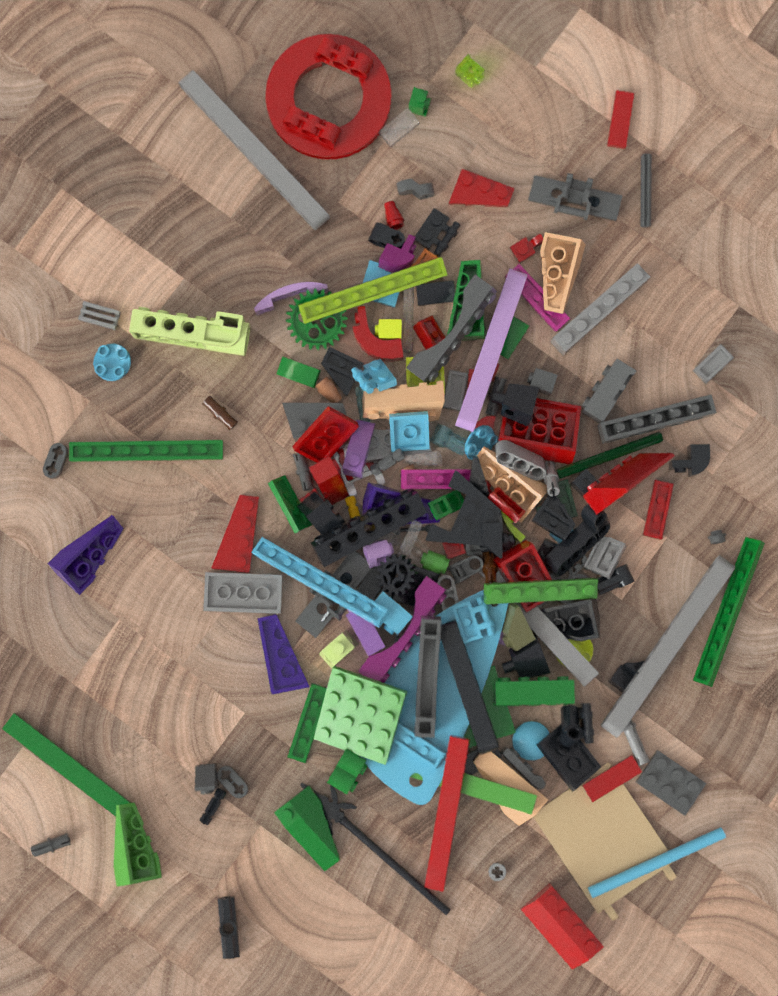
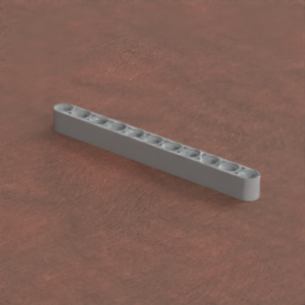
M192 70L178 82L184 92L314 230L320 228L330 218L320 204L196 72Z
M720 555L713 561L637 671L639 674H635L605 717L601 727L616 738L620 736L735 569L734 565Z

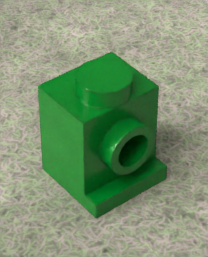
M416 87L413 88L408 112L424 117L427 116L431 98H428V91Z

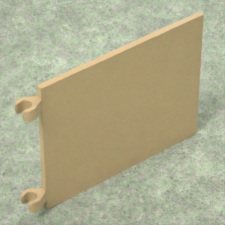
M609 762L604 764L584 783L611 768ZM624 784L594 802L590 800L582 785L573 792L569 788L544 805L534 816V819L596 912L600 913L605 910L612 921L616 920L618 915L611 905L661 870H663L670 881L676 878L675 873L669 866L670 864L592 899L588 887L668 851Z

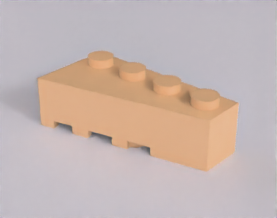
M436 381L437 385L427 386V382L419 383L417 387H408L407 384H404L395 389L388 388L381 392L374 388L371 394L364 391L362 396L363 418L371 420L389 419V414L428 411L429 421L439 420L445 401L443 381Z

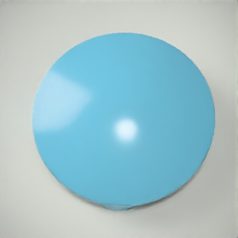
M118 344L100 346L93 360L95 372L99 377L107 381H116L123 378L131 366V357L128 351Z
M482 425L474 429V432H471L465 443V454L470 460L473 459V456H477L484 446L492 450L493 446L498 442V436L495 435L494 430L490 426Z
M534 721L521 724L515 730L516 733L513 734L512 744L514 749L519 753L520 757L526 760H538L544 757L536 744L549 734L547 728Z

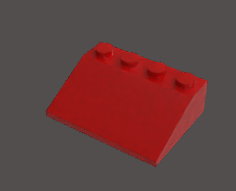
M537 398L529 427L502 416L498 442L508 440L540 455L544 460L572 464L577 447L581 406Z
M639 453L634 458L630 455L622 461V467L618 464L610 470L611 475L607 472L598 479L600 481L599 484L595 481L588 486V492L583 497L593 511L598 514L675 455L673 453Z

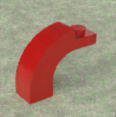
M365 306L357 307L358 312L354 313L356 324L360 325L353 326V333L360 348L377 360L381 359L385 362L403 361L401 338L381 340L375 337L368 327Z

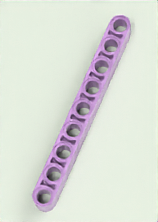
M511 268L508 271L455 424L457 427L474 432L528 274Z

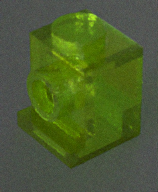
M469 54L455 69V75L471 88L475 84L479 85L485 78V69L476 63ZM471 68L474 72L470 73L468 70Z

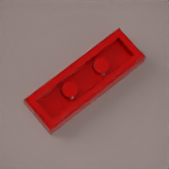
M616 90L607 146L626 148L635 93Z
M654 480L642 536L662 540L674 486L673 483Z
M630 755L584 783L582 787L590 800L594 802L642 773L634 757Z

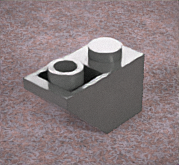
M217 763L196 765L195 792L200 791L201 795L211 794L219 787Z

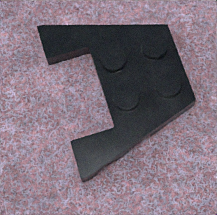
M454 471L448 487L466 494L464 502L451 531L432 524L425 540L485 546L481 542V523L496 522L501 510L458 471Z

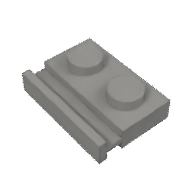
M604 536L594 545L584 564V569L610 579L627 547L626 544Z

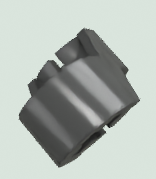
M412 179L396 183L399 195L413 194L420 200L435 196L432 183L419 185Z

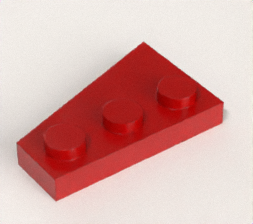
M461 169L448 205L464 204L465 206L508 207L515 188Z

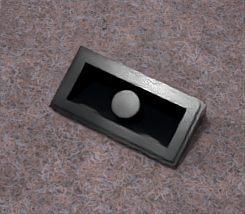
M454 281L417 285L418 306L453 302L455 296Z

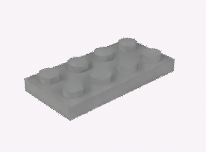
M205 572L203 611L281 614L283 575Z

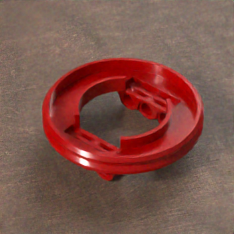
M320 34L296 42L277 59L270 71L266 84V106L275 131L287 145L309 157L331 160L354 155L365 149L378 137L389 117L391 86L384 65L367 46L347 36ZM322 62L359 78V84L363 92L361 108L350 122L341 127L327 122L325 119L322 120L313 114H309L307 111L304 112L295 106L294 96L298 83L309 71L321 67Z

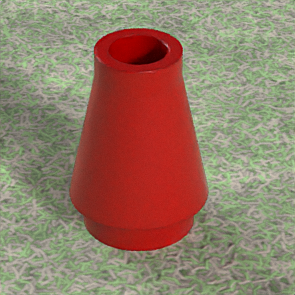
M394 201L386 202L384 204L386 225L395 230L401 229L405 221Z

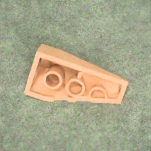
M545 232L540 250L544 310L564 313L586 245L582 239Z
M488 752L482 755L479 753L473 760L483 779L538 795L532 815L499 805L503 813L518 826L534 817L548 801L546 797L494 753Z

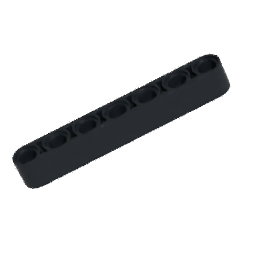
M456 619L441 624L440 638L478 750L482 755L500 749Z

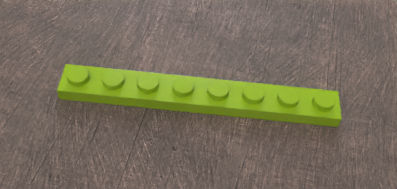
M438 257L299 304L298 307L303 323L306 324L447 276V271L443 258Z

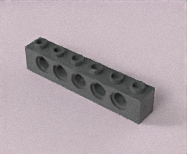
M711 394L601 422L597 427L601 442L605 444L710 417L717 412Z

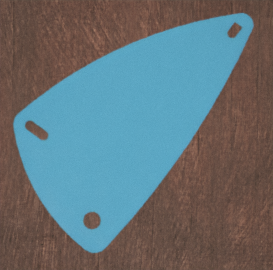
M484 590L452 606L471 601L472 607H477L476 598L484 597ZM508 603L498 604L496 607L488 604V612L491 620L495 623L493 627L496 634L488 636L487 630L483 629L481 630L483 638L465 644L481 693L498 646ZM452 606L436 615L441 617V624L455 620ZM476 613L478 625L484 623L481 613ZM415 635L412 638V646L407 652H402L400 655L402 660L396 668L392 667L388 672L390 677L385 682V684L407 691L399 722L413 731L415 730L420 635L418 637ZM441 638L437 676L435 738L424 737L446 752L441 763L435 770L394 742L386 765L364 758L366 759L365 764L368 765L367 767L383 783L404 798L418 805L427 804L431 800L443 779L450 736L463 737L469 726V720ZM414 773L420 774L423 778V782L419 787H414L409 782L410 776Z

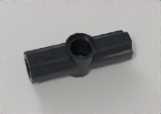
M235 896L218 898L219 932L221 934L223 959H234L240 957ZM231 923L234 926V930L227 932L224 929V924Z

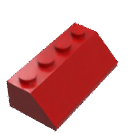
M550 883L521 908V911L572 970L592 959L604 948L602 943Z

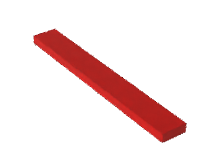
M451 735L449 738L424 886L425 888L441 892L445 890L470 739Z

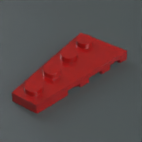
M239 496L211 569L250 573L259 497Z

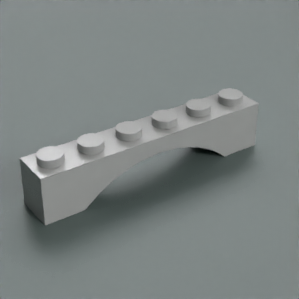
M637 263L552 338L551 343L564 356L606 316L640 289L649 280L650 276Z

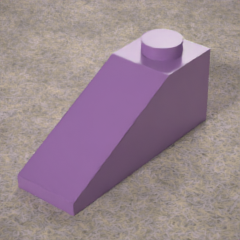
M356 420L359 427L351 436L342 469L344 475L362 478L375 423Z

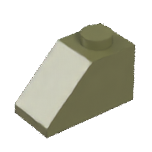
M515 603L509 604L502 628L504 635L502 640L508 648L511 647L517 651L536 640L520 607Z

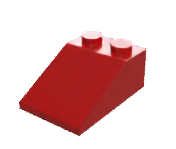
M527 540L504 552L503 558L496 557L493 559L506 582L552 580L534 544ZM545 601L520 602V605L525 612H528Z

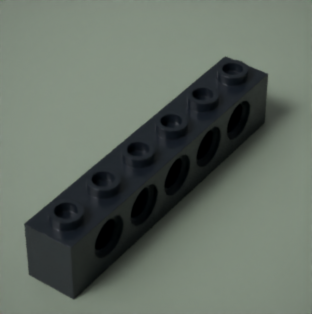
M407 489L402 491L400 496L385 500L383 505L368 509L366 514L351 518L349 523L334 527L331 530L332 532L315 537L311 545L319 562L326 567L427 512L419 494L413 489ZM405 504V510L399 512V507ZM385 513H388V514H389L388 519L385 520V521H382V520H381L382 516H383ZM368 522H371V528L368 530H364L365 525ZM354 531V537L347 539L348 533ZM337 540V546L330 548L331 542Z

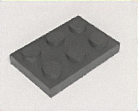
M656 750L650 762H648L636 780L637 784L684 816H686L707 784L658 750Z

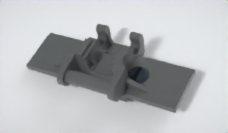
M571 173L567 174L566 182L534 175L528 201L555 207L554 213L570 214L584 218L583 220H587L588 215L616 221L623 195L592 189V178H588L586 182L575 180ZM554 190L562 192L557 198H553L551 193ZM563 201L585 206L586 210L560 205V203Z
M354 551L344 559L333 574L327 570L324 572L358 591L356 588L372 568H369L365 558ZM310 589L309 592L314 594L315 597L295 622L317 638L333 616L340 621L342 619L341 616L347 609L340 605L334 611L331 608L335 603L334 601ZM320 603H325L327 606L325 614H320L317 611Z

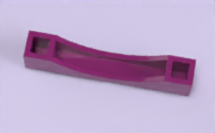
M426 576L415 591V610L411 623L404 635L390 648L370 655L358 672L365 677L385 683L390 677V674H388L392 667L396 668L402 660L400 658L402 652H407L412 646V638L415 635L417 637L420 635L421 615L433 616L436 612L433 609L437 603L440 605L447 597L445 594L447 590Z

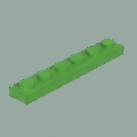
M583 578L484 583V603L502 604L596 599L598 579Z

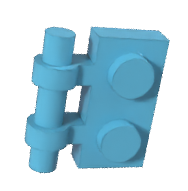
M381 359L363 365V371L358 369V367H354L351 370L355 381L359 382L361 389L368 394H371L374 388L381 392L397 385L396 378Z
M483 596L476 598L478 606L474 608L471 601L452 606L464 644L483 638L481 633L483 629L487 630L488 636L496 634L493 627L495 623L490 618L489 606L484 603ZM478 612L481 613L484 623L479 625L475 616Z

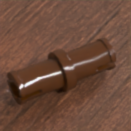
M208 396L202 403L214 415L213 417L216 420H220L229 431L237 424L238 421L226 411V408L224 406L221 407L211 396Z
M489 551L482 554L484 561L482 572L485 574V583H497L496 573L498 569L493 560L495 554L490 552L489 557Z

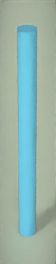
M721 827L588 887L589 893L593 899L726 838V835Z

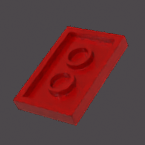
M328 406L292 446L293 450L316 463L327 457L331 458L358 429V422Z

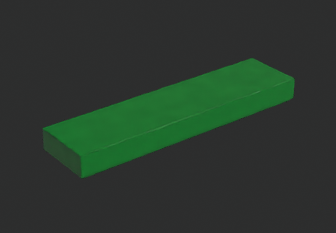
M314 683L311 684L287 756L288 758L306 763L314 740L327 690L326 687Z

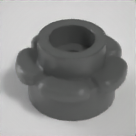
M722 530L710 532L711 535L708 536L711 544L726 542L725 536L727 534L722 533Z

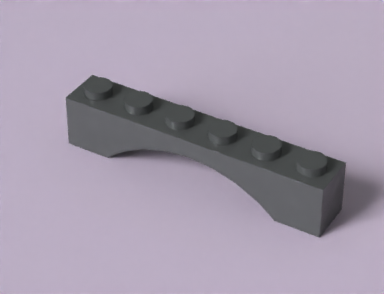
M474 275L463 290L462 311L452 331L437 345L418 352L406 369L424 382H427L428 385L430 382L435 381L439 370L449 362L450 355L460 347L461 340L472 331V325L483 316L486 306L494 301L497 291L480 277Z
M421 615L415 737L435 738L437 676L441 635L440 616Z

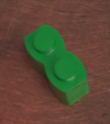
M346 749L327 783L345 794H348L349 791L353 792L358 784L356 781L359 774L363 775L368 766L365 764L366 759Z

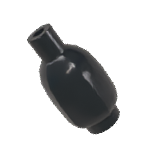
M502 533V552L510 550L512 545L516 544L513 533ZM480 546L482 553L487 551L492 552L486 546Z

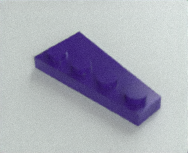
M271 615L257 618L271 695L309 688L307 679L278 616Z

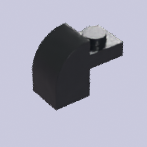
M710 444L689 445L687 447L688 460L670 461L669 470H674L675 473H686V470H688V477L701 473L710 462Z

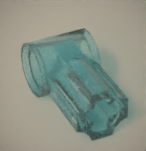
M438 423L430 438V442L441 448H447L461 456L465 453L467 439L453 433V430Z

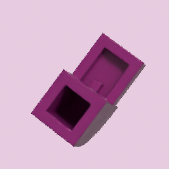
M409 234L402 249L387 243L379 258L378 267L391 273L411 267L415 258L413 254L417 247L415 245L416 237Z

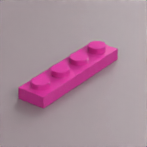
M520 264L513 268L516 271L528 274ZM528 274L521 296L557 332L570 318L565 312L561 314L544 310L543 289Z
M471 469L401 470V489H452L448 485L454 471H458L469 481Z

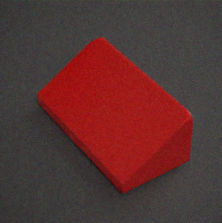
M433 316L418 321L413 326L425 350L437 345L445 338Z

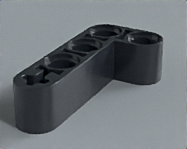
M589 504L585 505L581 512L583 522L569 534L565 542L561 541L545 557L544 565L558 576H562L579 561L610 529L608 516L603 510L596 514Z

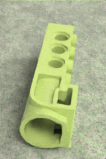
M139 307L132 310L129 332L135 339L245 356L249 343L250 323L245 322L243 315L219 311L216 312V317H211L209 321L203 316L190 318L184 313L170 315L165 310L151 312L149 308ZM226 323L238 326L237 328L225 326L224 324ZM189 329H194L191 333H187Z

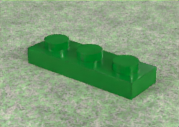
M286 475L271 480L268 485L294 533L296 534L312 526L308 518L297 507L300 501Z

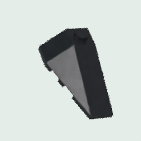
M596 599L540 609L567 639L585 641L600 638V614Z

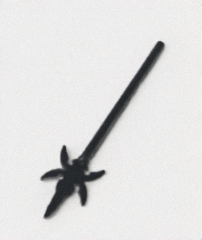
M303 782L300 784L303 789L308 786ZM330 786L333 802H330L327 796L319 794L313 789L321 800L324 815L329 823L328 827L331 836H333V823L330 819H334V823L340 822L341 825L347 828L442 913L447 915L451 909L350 822L344 816V811H340V808L345 810L356 809L357 806L348 802L338 803V795L333 786Z

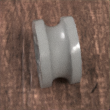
M493 863L489 867L488 872L492 880L501 881L505 878L506 869L504 865ZM498 866L503 871L502 875L499 874L500 877H495V874L492 873V869L495 870L494 867Z

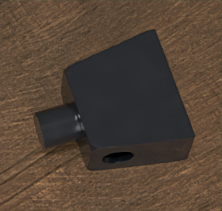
M510 383L506 393L494 391L492 402L503 405L501 410L503 417L529 427L539 387Z
M534 634L536 640L515 651L509 648L512 659L501 663L505 674L516 670L519 678H532L551 673L536 634Z

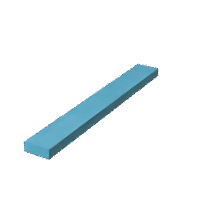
M261 537L251 552L254 556L379 628L390 613V610L263 537Z

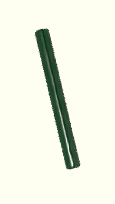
M661 432L654 433L558 468L556 472L559 479H562L585 469L658 444L663 441V436Z

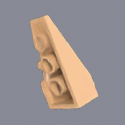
M484 446L477 456L485 480L490 482L494 490L497 486L501 488L525 510L526 513L519 520L522 523L547 493V486L540 480H532L500 465L496 460V453Z

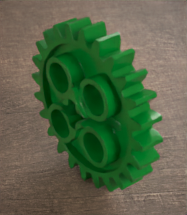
M314 288L313 293L306 289L305 296L300 292L299 300L295 297L293 298L295 305L289 304L292 311H286V314L291 316V318L285 319L286 322L291 323V325L287 326V330H293L290 336H297L295 339L296 343L302 340V347L308 344L309 350L312 349L313 345L316 346L317 350H319L320 345L327 349L326 343L328 342L333 346V339L340 340L337 336L338 333L344 334L341 327H347L342 322L348 319L347 316L342 315L346 310L320 318L319 320L326 330V333H323L316 321L304 324L303 321L298 319L300 314L298 305L326 296L324 289L322 288L320 293L317 292L316 288ZM332 317L335 320L334 324L330 327L326 326L325 320ZM311 328L319 330L318 335L315 337L309 336L308 332Z

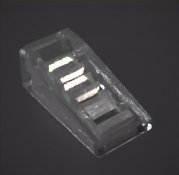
M441 451L407 455L402 460L405 464L438 468L443 466Z

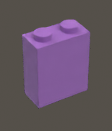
M348 610L349 613L346 616L367 655L370 656L385 648L374 625Z

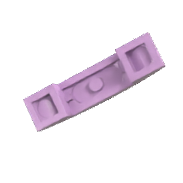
M301 282L279 288L267 295L255 306V313L260 315L274 310L273 302L297 295L300 292L304 293L306 289L313 293L314 288H316L317 292L320 293L323 288L325 293H327V284Z

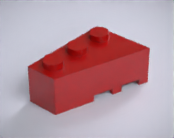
M327 457L309 467L310 473L325 500L327 499L334 505L349 496L339 475L341 470L335 459L331 460L330 457Z

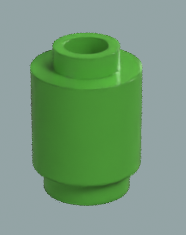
M428 550V553H423L420 563L423 564L422 568L445 574L450 559H447L445 555Z

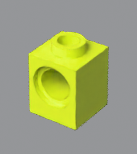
M379 319V325H375V336H379L381 340L400 339L402 336V319Z

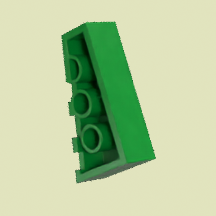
M480 260L461 261L447 335L454 328L462 311L463 290L474 275L483 280ZM485 312L472 325V331L465 335L461 341L486 338Z
M559 676L557 680H549V677H537L538 681H530V677H520L518 681H510V678H498L499 682H494L495 706L575 704L574 680H569V676Z

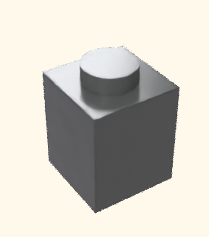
M536 368L534 373L530 372L527 383L530 384L529 386L539 387L538 392L550 396L558 375Z

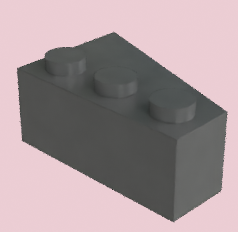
M616 359L611 366L607 365L602 372L604 378L601 382L597 380L592 388V391H594L592 397L587 396L582 406L584 409L582 413L599 424L604 422L631 377L636 373V370L619 359Z
M282 403L295 442L328 406L347 416L343 403Z

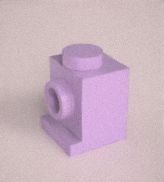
M387 540L375 541L363 547V553L369 568L381 565V561L387 562L386 556L392 557L394 549L391 542L388 543Z

